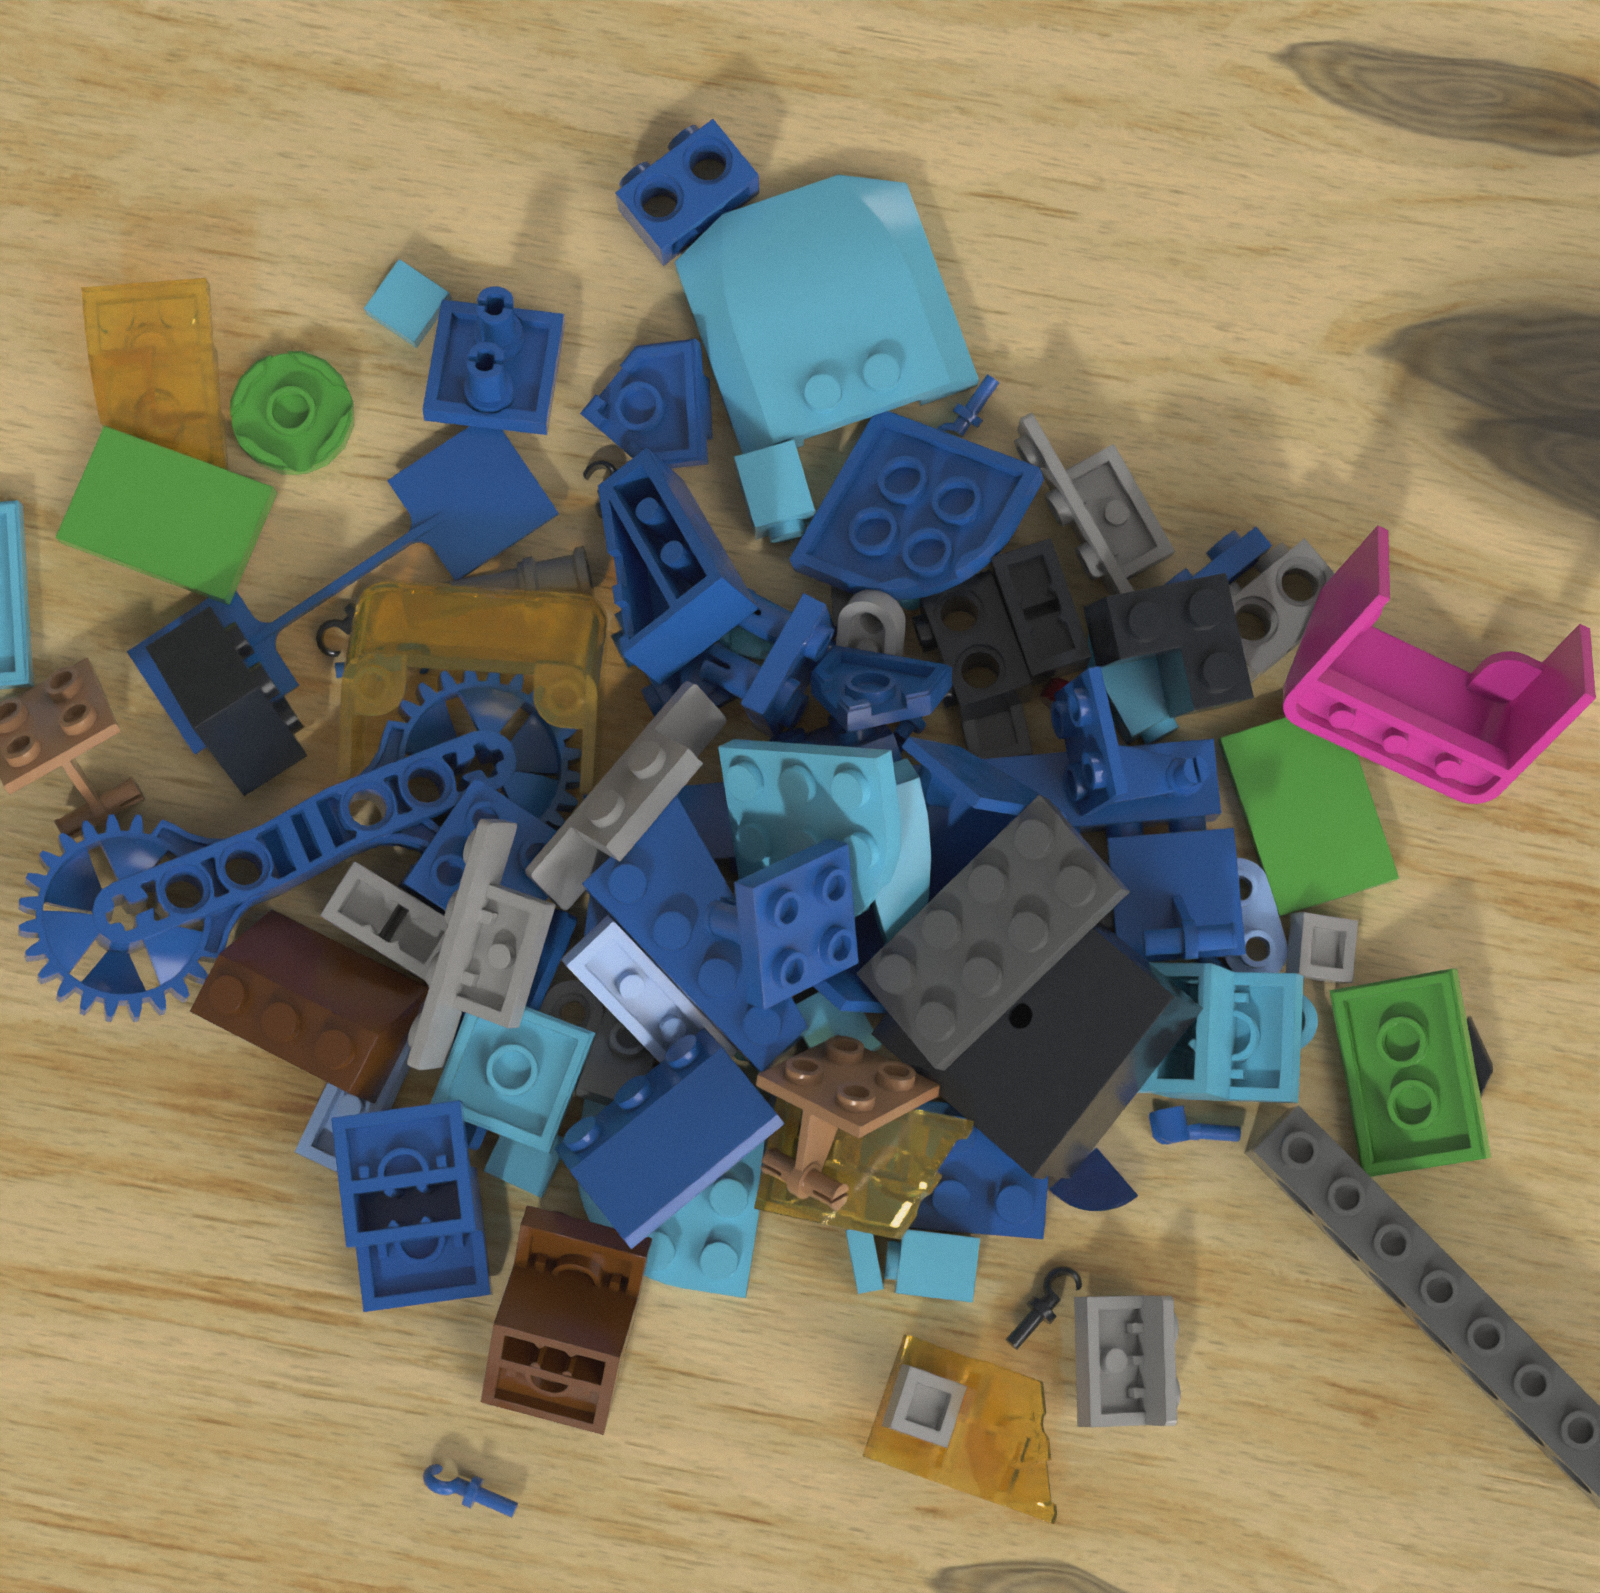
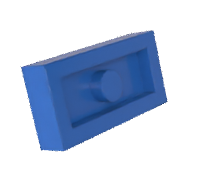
M1254 527L1242 538L1233 530L1206 552V555L1211 560L1208 565L1194 576L1185 568L1166 584L1226 573L1228 584L1230 585L1259 562L1272 545L1257 527Z

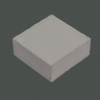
M1306 912L1291 913L1286 973H1297L1304 976L1303 979L1337 984L1353 983L1358 921Z
M902 1364L881 1426L947 1448L967 1386Z

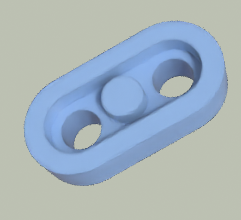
M1237 858L1239 878L1244 880L1249 886L1247 899L1241 900L1245 945L1249 939H1260L1267 947V955L1262 961L1251 960L1247 954L1222 957L1223 962L1233 972L1278 973L1286 962L1288 947L1267 876L1256 863L1247 859Z

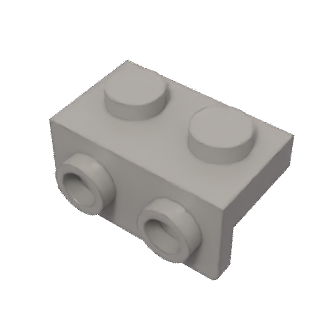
M1168 1295L1074 1297L1077 1427L1175 1426L1177 1424V1407L1180 1402L1181 1391L1176 1377L1175 1342L1178 1338L1179 1324L1174 1312L1173 1297Z

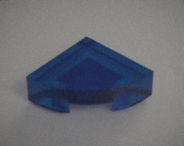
M1097 1147L1090 1152L1070 1179L1060 1178L1048 1188L1051 1194L1063 1203L1085 1211L1115 1209L1126 1205L1138 1197L1137 1193Z

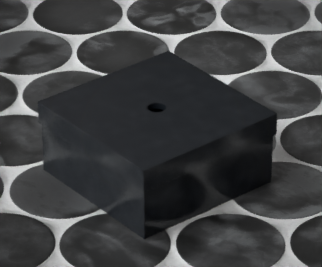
M1099 921L945 1071L935 1069L888 1012L871 1035L899 1060L913 1067L917 1074L939 1084V1095L1031 1177L1043 1180L1047 1176L1070 1179L1199 1015L1203 1007Z

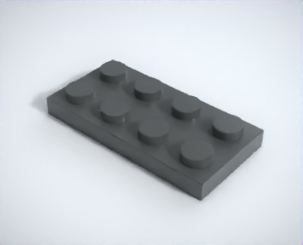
M1038 795L856 974L935 1069L945 1071L1130 891L1048 798Z

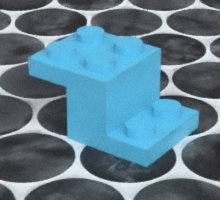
M1149 962L1203 1007V1009L1137 1093H1153L1181 1100L1298 1103L1304 976L1297 973L1233 972L1212 963Z

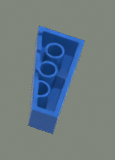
M676 795L620 862L610 857L582 885L587 893L758 1073H761L771 1068L808 1032V1025L792 997L766 1010L746 1003L741 945L721 936L710 935L704 925V914L710 902L715 899L720 901L721 896H729L734 899L735 897Z

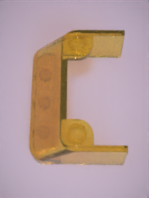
M382 580L369 586L362 592L356 603L342 675L337 777L351 778L364 765L366 716L383 715L396 708L406 693L408 667L534 675V704L539 715L546 722L556 727L583 729L580 793H590L600 780L608 638V616L605 608L592 595L576 591L403 580Z

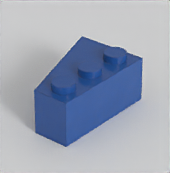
M646 447L599 484L598 490L607 552L614 557L617 584L612 586L614 603L621 608L625 636L620 637L621 652L630 662L656 682L662 684L759 609L685 481Z

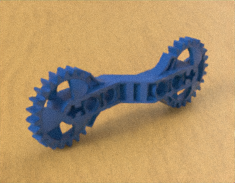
M466 665L460 684H456L452 676L445 670L440 673L437 680L438 693L422 682L418 685L415 692L420 706L406 700L400 703L397 712L405 723L387 721L380 738L377 753L371 763L358 776L320 791L263 825L229 838H206L188 833L163 819L151 834L143 833L141 815H135L129 831H121L114 814L108 815L105 833L98 834L87 820L83 821L81 828L82 841L76 843L65 833H61L58 836V844L62 852L61 857L43 850L39 854V862L48 872L47 875L28 873L26 876L25 884L39 895L19 899V910L36 916L35 919L26 921L18 926L19 936L37 938L38 942L31 945L25 951L26 962L45 959L47 964L39 972L37 981L40 984H44L58 978L62 983L59 986L56 1000L60 1003L68 999L74 992L81 995L80 1014L83 1016L90 1011L95 1002L104 1004L106 1022L112 1021L118 1006H127L132 1021L138 1022L142 1004L147 1002L151 1004L159 1016L164 1015L166 1011L165 995L170 992L182 1003L188 1001L190 994L184 981L189 979L195 983L204 984L208 974L199 964V961L215 963L218 955L225 950L229 934L236 922L252 906L280 896L343 860L378 846H400L423 854L440 829L437 823L446 820L474 779L482 780L499 793L503 792L505 797L558 831L565 821L556 810L573 812L578 804V800L565 790L579 788L584 781V775L568 769L569 766L581 760L584 756L583 750L565 747V743L573 737L577 728L575 725L557 727L555 721L564 706L562 703L544 709L539 704L546 689L543 685L534 689L529 695L522 692V673L518 672L512 678L509 685L500 683L498 666H492L485 681H478L472 665ZM457 697L461 699L476 728V731L460 737L456 735L446 706V701ZM521 708L530 716L509 742L506 737L500 734V731L516 711ZM475 756L481 764L492 763L494 766L488 778H486L482 770H476L463 775L456 787L455 776L467 771ZM545 776H557V779L555 780ZM418 777L428 778L437 786L439 799L429 803L418 801L409 792L408 781ZM357 800L371 801L380 810L382 819L375 825H361L350 815L349 805ZM98 847H102L117 880L104 889L100 885L88 851ZM164 856L171 859L168 862L157 865ZM233 859H247L255 864L260 877L252 884H236L226 874V864ZM175 882H189L197 888L201 900L191 908H179L170 903L166 896V889ZM146 893H153L154 909L161 920H154V910L151 908L135 916L132 930L125 931L124 926L120 922L109 924L112 920L114 907L122 906L126 914L135 913L146 908L148 899ZM46 904L78 912L43 911V907ZM203 926L202 932L194 930ZM96 940L98 945L107 952L80 982L70 973ZM143 949L147 951L159 983L158 987L147 991L130 957L131 953Z

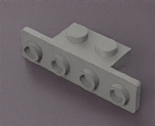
M1031 412L1020 418L1017 429L1020 437L1014 440L1016 450L1022 461L1040 467L1043 478L1051 490L1044 494L1046 503L1061 527L1070 524L1081 545L1075 547V552L1085 573L1092 581L1100 577L1110 596L1134 591L1128 580L1173 556L1175 550L1117 448L1113 444L1065 470L1034 414Z
M686 681L681 685L527 866L525 874L558 907L568 910L585 891L582 883L610 857L620 862L703 764L697 757L726 724V717L698 685L690 681Z
M480 819L477 828L467 838L463 851V860L466 866L459 889L453 893L445 910V923L448 926L441 950L436 953L428 967L426 982L429 990L423 1010L413 1021L408 1035V1044L411 1050L407 1065L412 1068L426 1070L443 1068L446 1065L462 1011L506 1028H518L520 1026L556 905L500 885L517 829V824L505 819Z

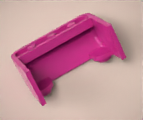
M1379 525L1375 527L1322 587L1283 687L1284 714L1294 725L1452 799L1467 804L1485 803L1498 797L1596 699L1590 628L1579 624L1543 662L1523 653L1505 651L1487 657L1472 673L1373 627L1372 625L1382 613V608L1390 600L1389 531Z

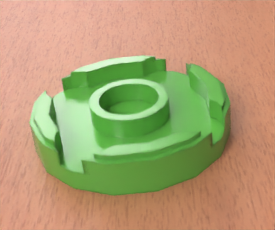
M287 351L288 354H279L274 357L270 355L256 361L239 378L230 399V416L232 417V427L240 447L260 467L281 475H303L329 465L345 449L354 428V401L342 375L326 360L304 351Z

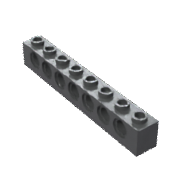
M1299 1105L1288 1108L1245 1154L1600 1509V1406Z

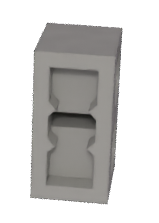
M1305 538L1291 550L1282 542L1267 553L1254 566L1260 575L1242 589L1236 581L1229 585L1235 615L1252 613L1262 620L1265 627V635L1262 639L1250 641L1241 637L1251 683L1300 644L1322 587L1335 574ZM1288 574H1299L1305 577L1311 585L1312 597L1306 601H1295L1289 598L1282 589V577Z
M355 861L320 914L321 917L424 981H426L431 960L441 950L448 926L445 923V916Z

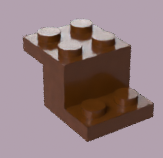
M527 1205L520 1225L514 1265L493 1325L480 1402L604 1435L610 1416L618 1374L636 1318L652 1238H644L631 1249L615 1228L570 1217L562 1212L548 1211Z

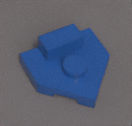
M697 339L635 346L620 364L622 368L599 396L596 394L580 414L623 449L631 458H634L647 447L671 469L708 465L707 440L713 439L710 379L703 374L701 343Z
M838 645L833 646L811 672V694L847 732L931 715L952 687V667L946 664Z

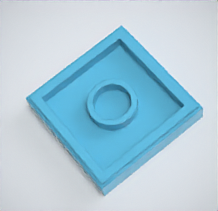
M526 1006L518 1028H506L465 1013L430 1104L460 1100L463 1103L465 1122L550 1154L596 1033Z

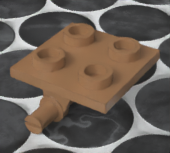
M88 658L81 660L71 667L58 669L41 684L16 698H8L0 702V779L4 788L10 795L62 766L87 802L60 819L54 820L59 832L65 833L72 839L82 835L83 821L87 820L93 827L100 825L105 829L108 815L114 814L115 816L134 804L145 800L142 791L132 776L125 782L100 795L95 791L76 760V757L121 732L96 671Z
M840 1035L831 1037L757 1075L756 1086L803 1110L796 1159L781 1152L778 1148L772 1147L762 1158L761 1163L764 1165L761 1166V1171L785 1182L791 1194L801 1199L811 1196L830 1206L831 1209L838 1210L848 1198L849 1194L846 1192L849 1191V1187L847 1184L840 1183L822 1173L837 1129L839 1128L860 1138L934 1099L939 1094L940 1085L917 1074L914 1068L908 1064L891 1061L865 1048L864 1044L855 1038Z

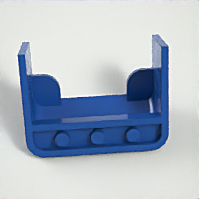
M908 737L902 748L922 764L918 776L920 777L924 800L930 805L927 810L931 846L929 903L1041 794L960 746ZM1054 805L1067 819L1066 814L1062 810H1060L1056 805ZM870 904L869 909L855 918L859 963L813 985V987L840 1011L887 1014L888 1011L856 974L884 947L872 905Z

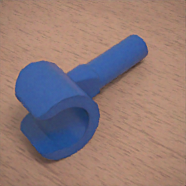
M1184 1105L1149 1113L1153 1138L1160 1144L1168 1145L1188 1140L1198 1141L1199 1139L1239 1142L1241 1137L1240 1126L1203 1123L1187 1125Z

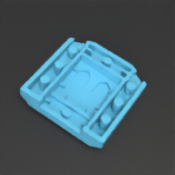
M836 175L722 214L675 261L676 272L741 454L794 440L796 448L804 446V440L915 401H918L920 406L978 386V375L907 183Z

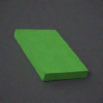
M104 426L55 538L66 546L230 606L276 498L277 491L270 485Z
M1287 717L1221 737L1218 740L1259 866L1267 876L1279 917L1399 879L1356 753L1294 725Z
M1451 968L1329 990L1360 1167L1370 1177L1492 1158L1458 969Z

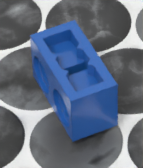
M711 119L700 129L697 125H691L682 130L669 143V152L652 165L647 161L636 165L620 180L619 186L621 188L615 192L618 211L663 266L691 246L722 214L741 208L760 193L758 173L714 119ZM706 159L716 160L725 167L724 172L713 180H702L696 177L692 170L697 163ZM656 196L669 197L677 204L673 212L665 217H653L647 214L643 208L651 198Z

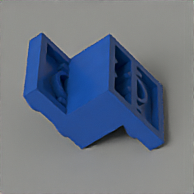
M450 1101L331 1118L346 1248H356L363 1312L493 1295L478 1171L476 1167L470 1166L462 1101Z

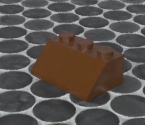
M271 909L218 955L189 1012L349 1094L375 1104L408 1040L413 1021L423 1010L429 988Z

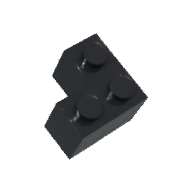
M1226 573L1106 596L1083 607L1096 667L1101 666V668L1156 657L1169 718L1223 708L1254 698Z
M209 606L146 646L147 651L192 728L243 796H246L308 756L295 733L305 728L285 696L275 702L272 700L280 692L261 662L259 661L251 667L246 659L256 652L235 621L224 627Z

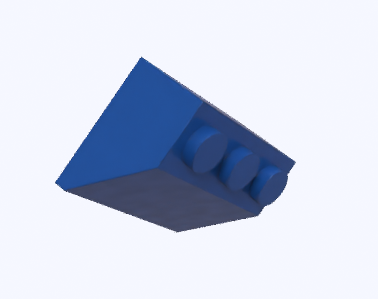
M704 1027L695 1035H687L677 1040L667 1050L665 1059L646 1075L636 1076L624 1083L615 1094L614 1101L597 1115L585 1117L575 1123L567 1131L564 1141L555 1148V1151L575 1179L632 1249L785 1123L723 1047Z

